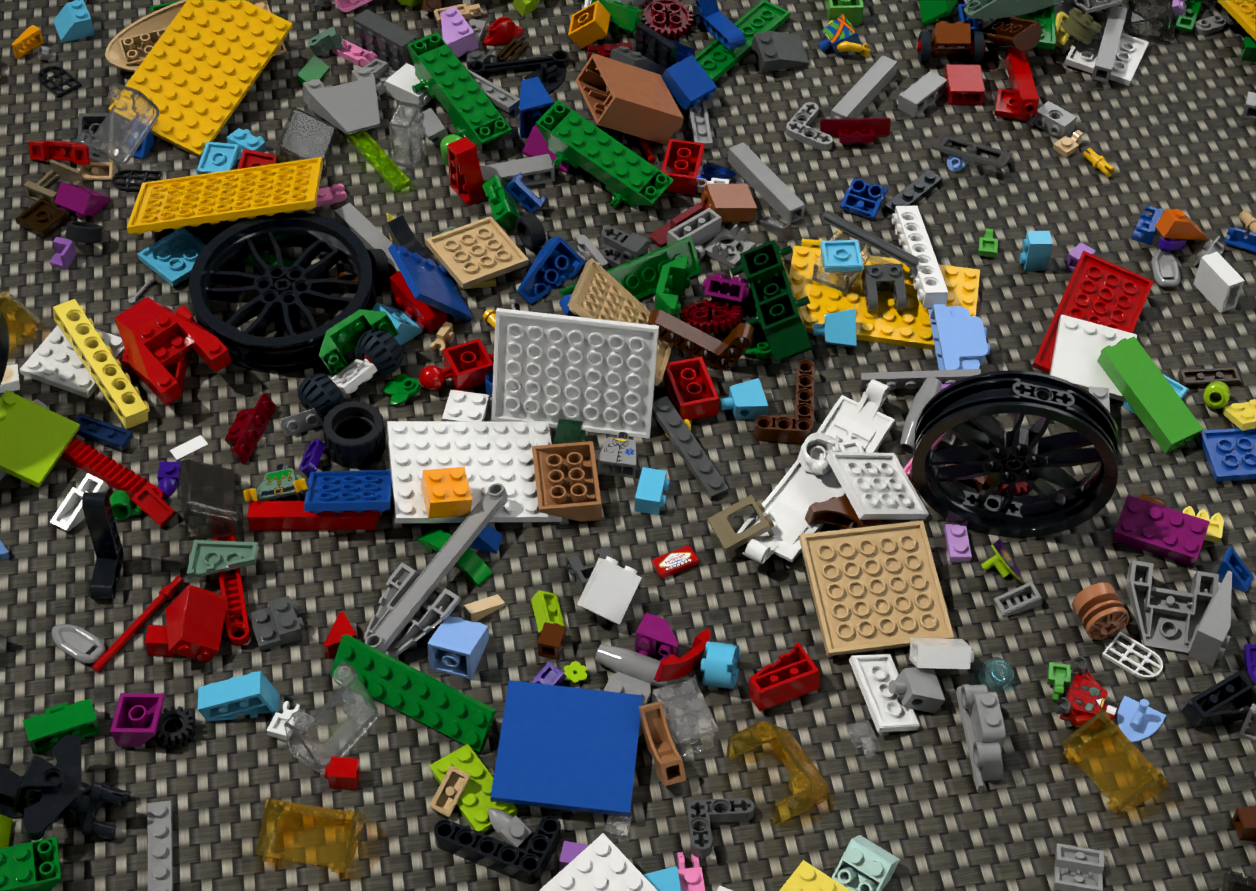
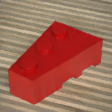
M467 137L447 144L449 180L452 189L468 206L487 199L482 186L484 182L476 145Z
M400 271L390 277L394 305L397 308H401L410 319L415 320L420 328L425 329L431 334L443 326L445 321L448 322L445 312L414 298Z
M799 642L794 645V649L789 653L780 655L779 660L774 664H768L749 678L750 698L759 712L819 689V670Z

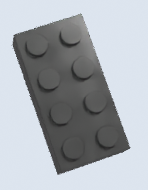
M368 9L353 18L355 45L369 52H374L380 60L387 62L396 70H399L406 63L414 66L407 44L416 41V36Z

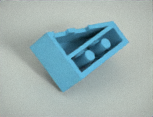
M261 671L251 672L247 675L232 677L228 680L199 687L197 710L207 721L236 719L237 715H250V718H258V714L272 713V717H274L276 712L279 713L280 694Z

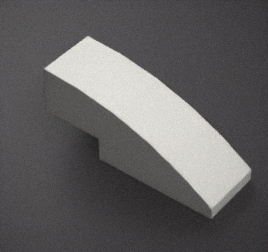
M87 473L79 487L71 489L50 523L67 532L85 518L82 508L84 492L107 493L110 487L103 480Z

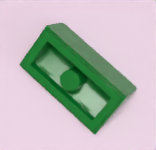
M313 55L297 74L298 85L303 86L304 82L310 80H321L330 70V67Z

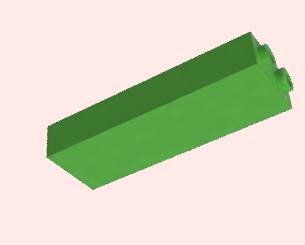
M1135 336L1129 339L1124 338L1112 347L1109 345L1101 350V355L1097 362L1165 454L1199 437L1203 427Z

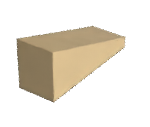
M497 594L464 605V616L468 621L477 622L505 606V602Z

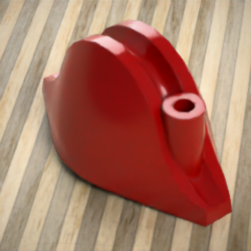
M500 17L488 28L489 33L483 40V44L485 46L507 44L514 37L518 38L524 33V30L520 26H516L509 17Z

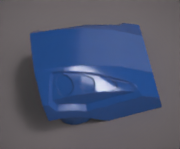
M853 178L840 208L850 213L875 219L881 203L888 193V189H883L878 184L870 185L862 179Z

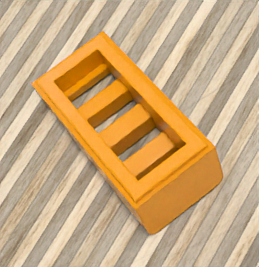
M31 25L12 43L16 59L44 43L40 28Z

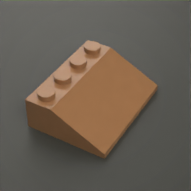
M593 441L532 446L539 512L580 522L602 520V504Z

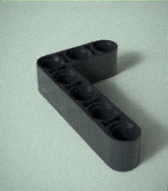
M84 492L82 508L97 557L90 585V597L92 600H114L123 564V547L108 493Z
M555 816L544 817L525 850L450 820L438 821L434 826L436 846L441 850L523 883L534 884L541 878L560 842L561 824L560 820ZM542 848V849H545V850H543V851H537L536 849ZM506 859H512V861H510V862H507V861H504V860H506ZM529 867L535 868L533 870H526Z

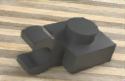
M468 51L467 67L471 61L475 60L481 61L484 64L496 63L497 58H491L496 57V51H488L487 54H485V51Z

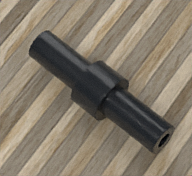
M695 5L692 7L693 21L696 23V27L700 29L703 27L698 7Z

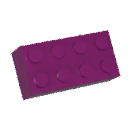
M1127 495L1114 532L1113 541L1195 567L1210 521Z

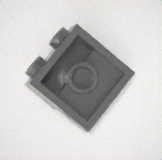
M289 596L269 601L268 608L248 613L260 652L303 639L301 630L305 629L301 617H296V613H299L296 601H291Z

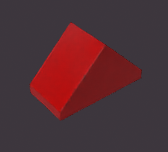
M340 611L323 645L325 658L327 659L336 657L343 635L347 634L357 639L356 633L344 612Z

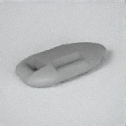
M1158 249L1151 261L1154 279L1161 287H1176L1180 283L1178 262L1171 252Z
M60 624L52 628V638L58 648L80 662L94 663L105 653L104 643L98 637L79 626Z

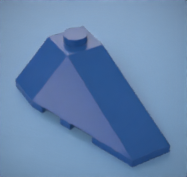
M560 236L551 238L538 253L517 293L530 305L548 294L552 289L575 276L585 261Z

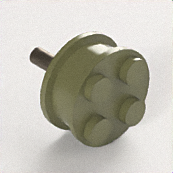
M1075 7L1070 9V15L1066 21H1062L1060 24L1071 35L1059 51L1063 55L1067 53L1076 39L1091 45L1095 34L1101 32L1102 26L1093 21V17L1086 12L1082 14Z

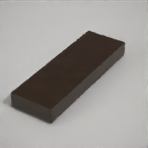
M1236 367L1179 370L1178 372L1181 385L1188 389L1206 388L1207 385L1214 381H1221L1228 387L1240 386L1241 384Z

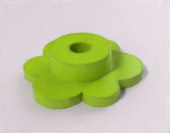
M577 661L564 667V674L567 677L564 680L571 681L573 684L585 681L587 679L586 666H581Z

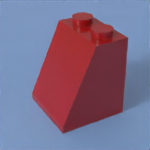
M188 585L166 608L168 651L207 663L219 651L227 596Z

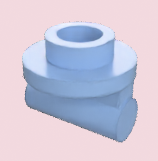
M950 155L947 159V166L951 171H960L966 167L967 161L962 157Z

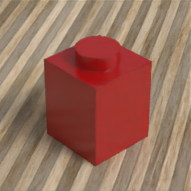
M148 625L144 642L148 656L174 657L175 653L168 651L167 626Z
M331 756L330 765H326L324 774L325 779H328L329 788L357 790L361 772L359 758Z

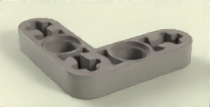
M807 102L787 123L786 135L819 150L828 151L832 148L833 138L829 134L809 127L818 116L819 107L816 103Z

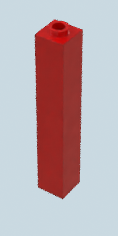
M1007 48L1005 64L1019 115H1037L1039 97L1026 52Z
M249 501L247 519L250 530H376V521H380V512L365 510L364 512L357 513L351 510L341 513L322 511L321 513L314 514L310 511H304V501Z

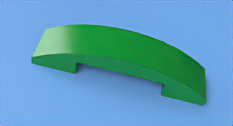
M1202 0L1185 1L1186 11H1184L1183 16L1179 15L1175 26L1176 29L1192 32Z
M432 527L417 539V542L431 553L439 552L452 535ZM469 547L455 564V566L462 570L463 576L477 587L493 575L491 569Z

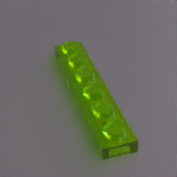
M365 130L349 135L342 132L394 192L411 186L410 179Z

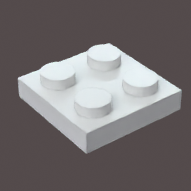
M450 390L442 421H484L490 395Z

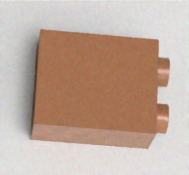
M593 53L575 80L599 126L666 145L673 133H677L682 126L684 118L660 74Z

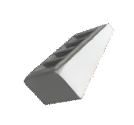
M1032 581L993 598L1003 617L1043 605L1042 597ZM1018 597H1022L1024 601L1020 602ZM1012 599H1014L1015 602H1016V605H1014V606H1013L1012 602L1010 601V600H1012ZM1005 601H1006V603L1008 604L1009 608H1008V609H1005V607H1004V605L1002 604V602H1005Z

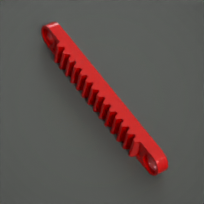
M73 438L61 455V458L103 480L110 487L127 492L130 498L147 485L164 500L162 490L148 482L145 477L141 478L140 474L136 475L133 470L129 471L126 466L123 467L121 463L117 464L109 456L105 457L97 449L93 450L90 445L86 446L85 442L81 443L78 438Z
M223 506L214 508L210 512L213 541H235L230 510ZM219 515L226 516V518L221 521L215 519ZM240 568L218 572L221 595L227 596L225 623L228 640L235 646L245 645L250 639V630ZM236 631L244 632V635L241 637L233 636Z

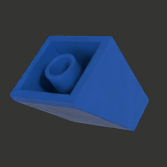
M693 55L667 68L662 75L675 103L684 110L691 107L696 108L703 100H710L717 88Z
M538 77L521 81L519 104L521 138L529 136L536 122L554 104Z

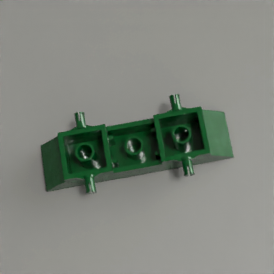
M772 240L740 253L741 265L730 270L733 277L743 272L746 275L756 303L757 312L755 317L745 321L751 326L756 324L762 326L777 364L810 351L813 348L799 308L810 304L809 298L806 296L797 300L783 256L793 253L792 247L790 245L780 249L776 241Z

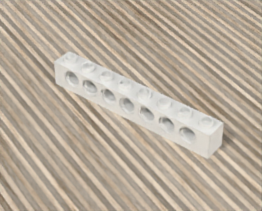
M896 206L895 213L892 214V224H895V234L899 236V245L902 246V250L920 259L916 268L906 265L910 268V278L914 280L913 285L914 289H917L918 301H921L923 308H932L933 304L946 305L948 290L918 206Z

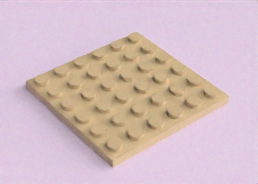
M593 258L586 262L568 302L570 311L574 315L584 318L647 324L650 311ZM659 338L655 372L656 386L663 379L673 347Z
M923 520L800 535V545L827 656L910 646V638H954Z

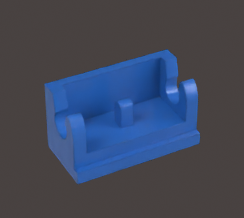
M520 172L513 177L505 190L529 213H533L542 206L547 197L543 195L542 198H538L520 180L523 176Z
M1146 206L1144 210L1151 212L1152 215L1141 213L1132 235V240L1151 245L1157 231L1155 225L1162 216L1164 209Z

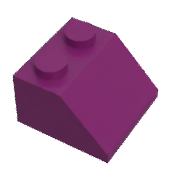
M61 182L54 203L61 205L60 208L65 211L71 212L73 210L76 211L75 215L86 218L87 215L94 217L110 202L111 197L84 186Z
M120 693L110 730L117 746L140 747L156 735L165 694Z

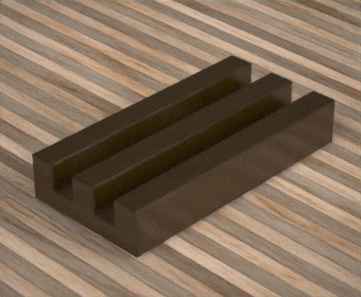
M514 37L497 54V60L501 62L517 60L529 48V42L523 43V40L517 41V38Z

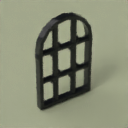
M59 66L46 67L38 74L40 83L57 98L81 87L79 81ZM50 70L54 75L48 77L45 72ZM61 74H66L69 79L65 80L61 77ZM42 75L45 77L43 81L41 80ZM58 77L62 82L57 84L53 81V78ZM73 80L76 85L72 86L69 81ZM50 81L54 86L50 88L45 82ZM66 84L70 88L64 90L61 88V85ZM58 88L62 92L57 94L53 89Z
M122 170L113 176L112 184L120 191L139 192L140 189L128 188V186H141L146 180H161L162 171ZM133 173L145 174L144 176H132ZM148 174L159 175L158 177H147ZM116 178L128 179L127 182H115ZM132 179H143L142 183H130ZM117 185H126V186H125V188H123V187H119V186H117Z

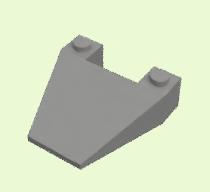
M368 67L352 70V82L325 88L320 79L303 83V100L309 109L345 134L349 135L380 127L375 76Z
M1132 560L1128 567L1126 590L1143 645L1145 647L1188 654L1196 633L1217 593L1219 574L1197 571L1192 578L1191 593L1151 587L1154 563Z

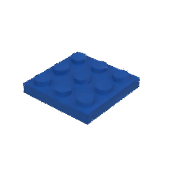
M1239 428L1203 430L1199 439L1215 482L1256 479V428L1245 431Z

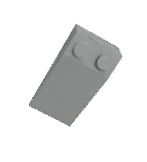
M1229 570L1196 633L1188 655L1211 667L1214 666L1216 660L1221 661L1226 651L1225 648L1231 636L1227 635L1231 626L1232 572Z

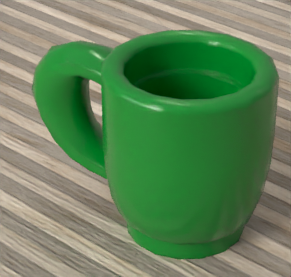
M123 490L114 491L109 498L115 520H124L130 514L136 516L143 513L131 501L127 492Z

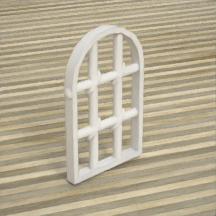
M1122 632L1118 633L1102 653L1104 658L1141 679H1154L1161 674L1163 669V661L1158 654ZM1122 637L1123 639L1132 643V645L1127 646L1122 642L1118 641V638ZM1114 643H1117L1127 649L1125 654H1121L1111 647ZM1137 646L1140 649L1147 652L1148 655L1143 656L1142 654L1133 650V648ZM1110 650L1120 656L1121 659L1118 661L1106 653ZM1133 653L1142 658L1143 661L1141 664L1136 663L1128 658L1127 655ZM1151 655L1157 659L1159 664L1149 659ZM1123 660L1135 665L1137 669L1134 671L1122 663ZM1150 663L1160 670L1155 674L1143 667V665ZM1143 670L1150 675H1142L1138 672Z

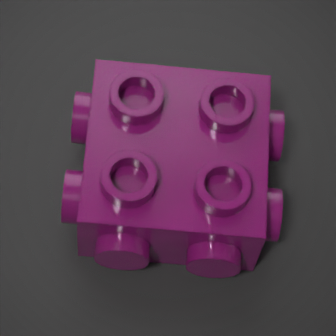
M714 273L713 276L708 275V278L704 279L702 290H705V295L739 302H746L751 297L752 290L750 284L745 283L746 279L732 276V280L727 279L728 275Z

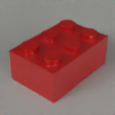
M669 139L661 171L671 177L674 182L666 191L696 195L698 179L700 178L704 161L705 143Z
M702 356L667 363L663 380L673 406L683 420H694L718 415L719 397Z

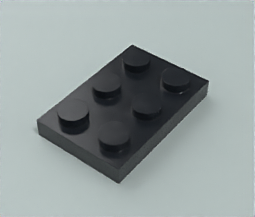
M643 22L636 25V52H640L642 56L666 69L676 64L677 46Z

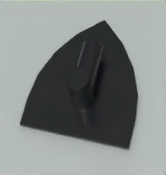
M541 63L540 70L528 74L524 79L538 77L549 94L563 82L565 68H558L556 65L547 68L546 63Z

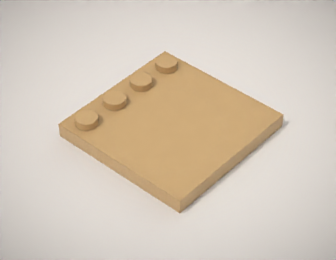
M491 216L426 239V246L462 289L529 264V259Z

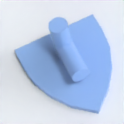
M1124 696L1117 712L1119 733L1125 744L1142 741L1157 732L1166 715L1148 707L1149 701L1146 699L1140 700L1139 703Z

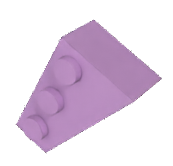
M456 6L440 13L443 40L457 58L467 54L468 51H474L479 48L474 31Z

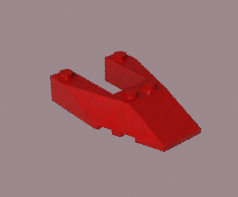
M148 297L115 317L132 369L165 406L182 396L178 382L167 371L165 366L192 348L215 373L232 363L228 349L215 335L198 323Z

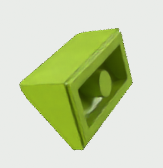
M538 590L531 599L538 632L541 633L545 622L565 626L557 594Z

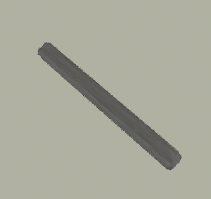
M825 211L822 214V221L912 268L918 266L920 260L918 257L830 211Z

